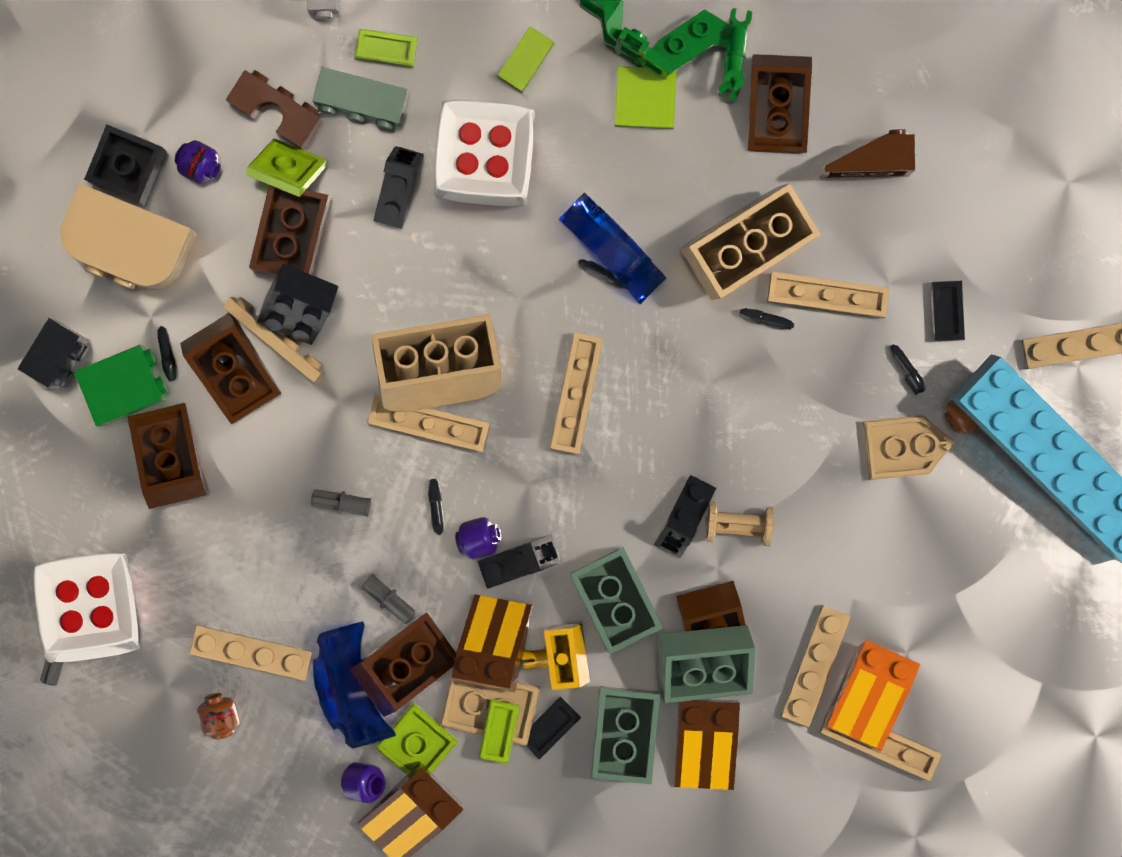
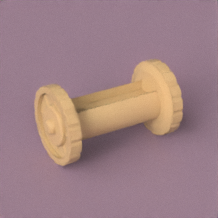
M710 502L708 518L705 519V525H707L706 540L713 542L715 533L762 537L764 546H770L772 531L775 527L773 523V507H766L764 515L717 512L716 503Z

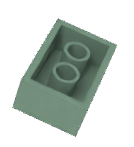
M624 547L570 573L609 655L663 629Z
M748 625L659 634L658 683L664 703L753 694L755 646Z
M600 686L591 773L593 779L652 784L660 703L659 692Z

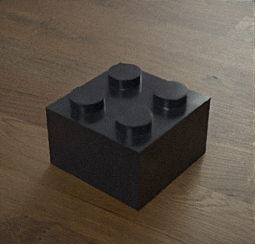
M106 124L84 180L97 187L145 205L167 151L159 145Z
M283 263L265 297L257 323L266 326L270 330L293 337L297 341L312 345L331 312L339 286Z
M48 318L19 365L18 370L47 388L59 390L61 386L66 387L74 374L70 370L76 361L81 362L89 350V347L86 346L89 339L60 321Z

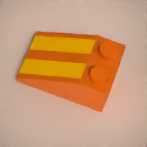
M865 640L857 649L826 727L882 751L911 690L921 664Z

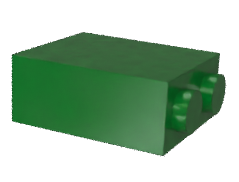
M139 344L74 371L96 427H103L166 401L164 394L168 390L162 376L157 377L153 366L157 365L150 348L146 350L143 345Z

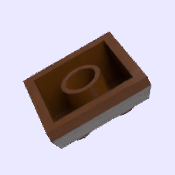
M734 581L676 596L685 631L746 625Z

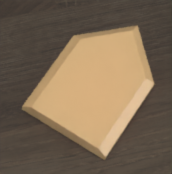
M924 415L864 421L870 480L930 474L956 442Z

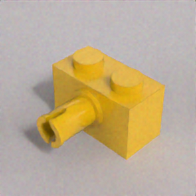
M582 623L552 626L544 631L546 649L524 650L522 660H527V662L523 663L526 670L549 667L552 690L579 688L590 682Z

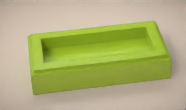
M529 26L497 77L523 92L555 42Z
M359 28L355 59L414 68L418 37Z
M490 700L479 754L480 759L504 764L509 763L520 705Z

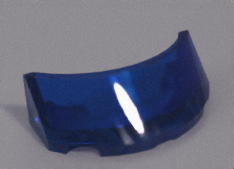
M585 192L559 218V221L607 267L639 304H642L666 281L665 275L654 265L648 255Z
M364 621L320 633L316 641L319 645V656L313 659L314 685L321 709L332 729H339L345 736V744L352 749L396 736L395 730L381 717L370 697L349 670L361 660Z

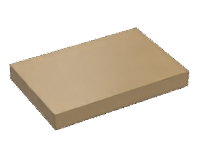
M451 675L440 726L483 735L490 700L520 705L513 743L527 746L541 687L517 682L516 691L512 693L455 681Z

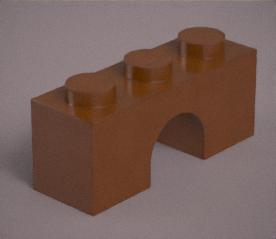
M244 70L226 98V101L252 119L265 106L274 105L282 110L283 119L276 133L291 144L304 150L322 123L321 118L317 116L319 110L306 102L302 106L292 100L294 95L281 86L277 90L267 84L269 79L258 71L254 70L251 74Z

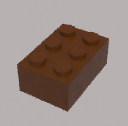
M269 185L249 268L252 271L277 276L284 263L313 275L331 201L330 196L305 190L298 197Z

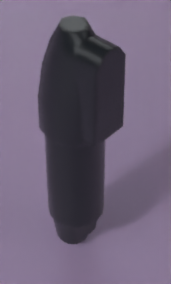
M584 259L578 261L582 269L606 281L608 284L619 288H629L632 279L630 276L616 269L614 271L609 270L591 260L590 262Z
M744 308L740 309L739 312L741 317L753 323H761L789 330L795 326L792 323L793 321L765 313L761 310Z
M160 326L157 330V338L162 359L161 364L165 376L171 382L176 379L175 358L173 357L167 329Z
M891 345L890 348L894 353L893 358L905 374L906 382L915 395L923 393L926 390V386L922 376L919 375L918 370L914 368L903 350L898 345Z
M431 479L428 499L431 508L432 526L434 533L441 535L444 529L442 492L437 479Z

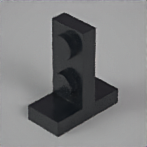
M398 146L393 148L385 162L383 170L385 175L373 221L402 229L423 153Z
M690 475L654 545L681 558L697 532V527L713 497L716 487Z
M551 534L477 562L485 585L489 589L520 577L537 573L562 561Z

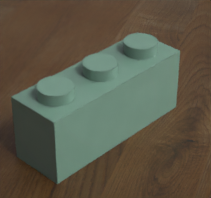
M321 66L312 101L315 105L319 106L318 110L321 112L335 115L337 110L348 113V119L364 122V119L367 118L375 120V125L378 127L392 130L393 125L401 127L409 91L406 88Z

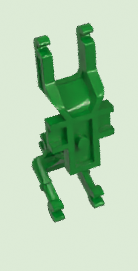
M580 0V8L600 20L603 41L606 45L615 48L614 53L617 55L625 54L635 61L634 65L636 67L642 65L664 80L710 47L723 46L727 48L726 61H724L725 73L718 94L723 95L729 90L731 91L729 102L737 99L740 89L744 84L742 67L743 59L746 58L747 27L751 23L752 11L748 10L746 20L740 22L735 17L737 9L733 8L730 12L729 22L731 25H729L709 11L703 10L659 39L654 47L650 48V42L647 41V37L639 30H629L626 27L622 30L624 1Z

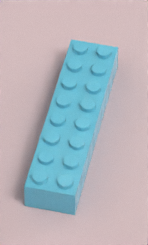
M991 354L950 398L1114 560L1122 563V477L1002 357Z

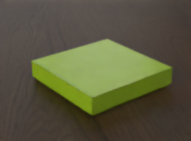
M618 66L615 126L674 129L677 70L664 80L645 67Z
M273 138L247 166L246 175L300 197L325 169L326 159Z
M414 702L375 749L406 775L420 762L432 773L459 740L443 726H440L436 720Z

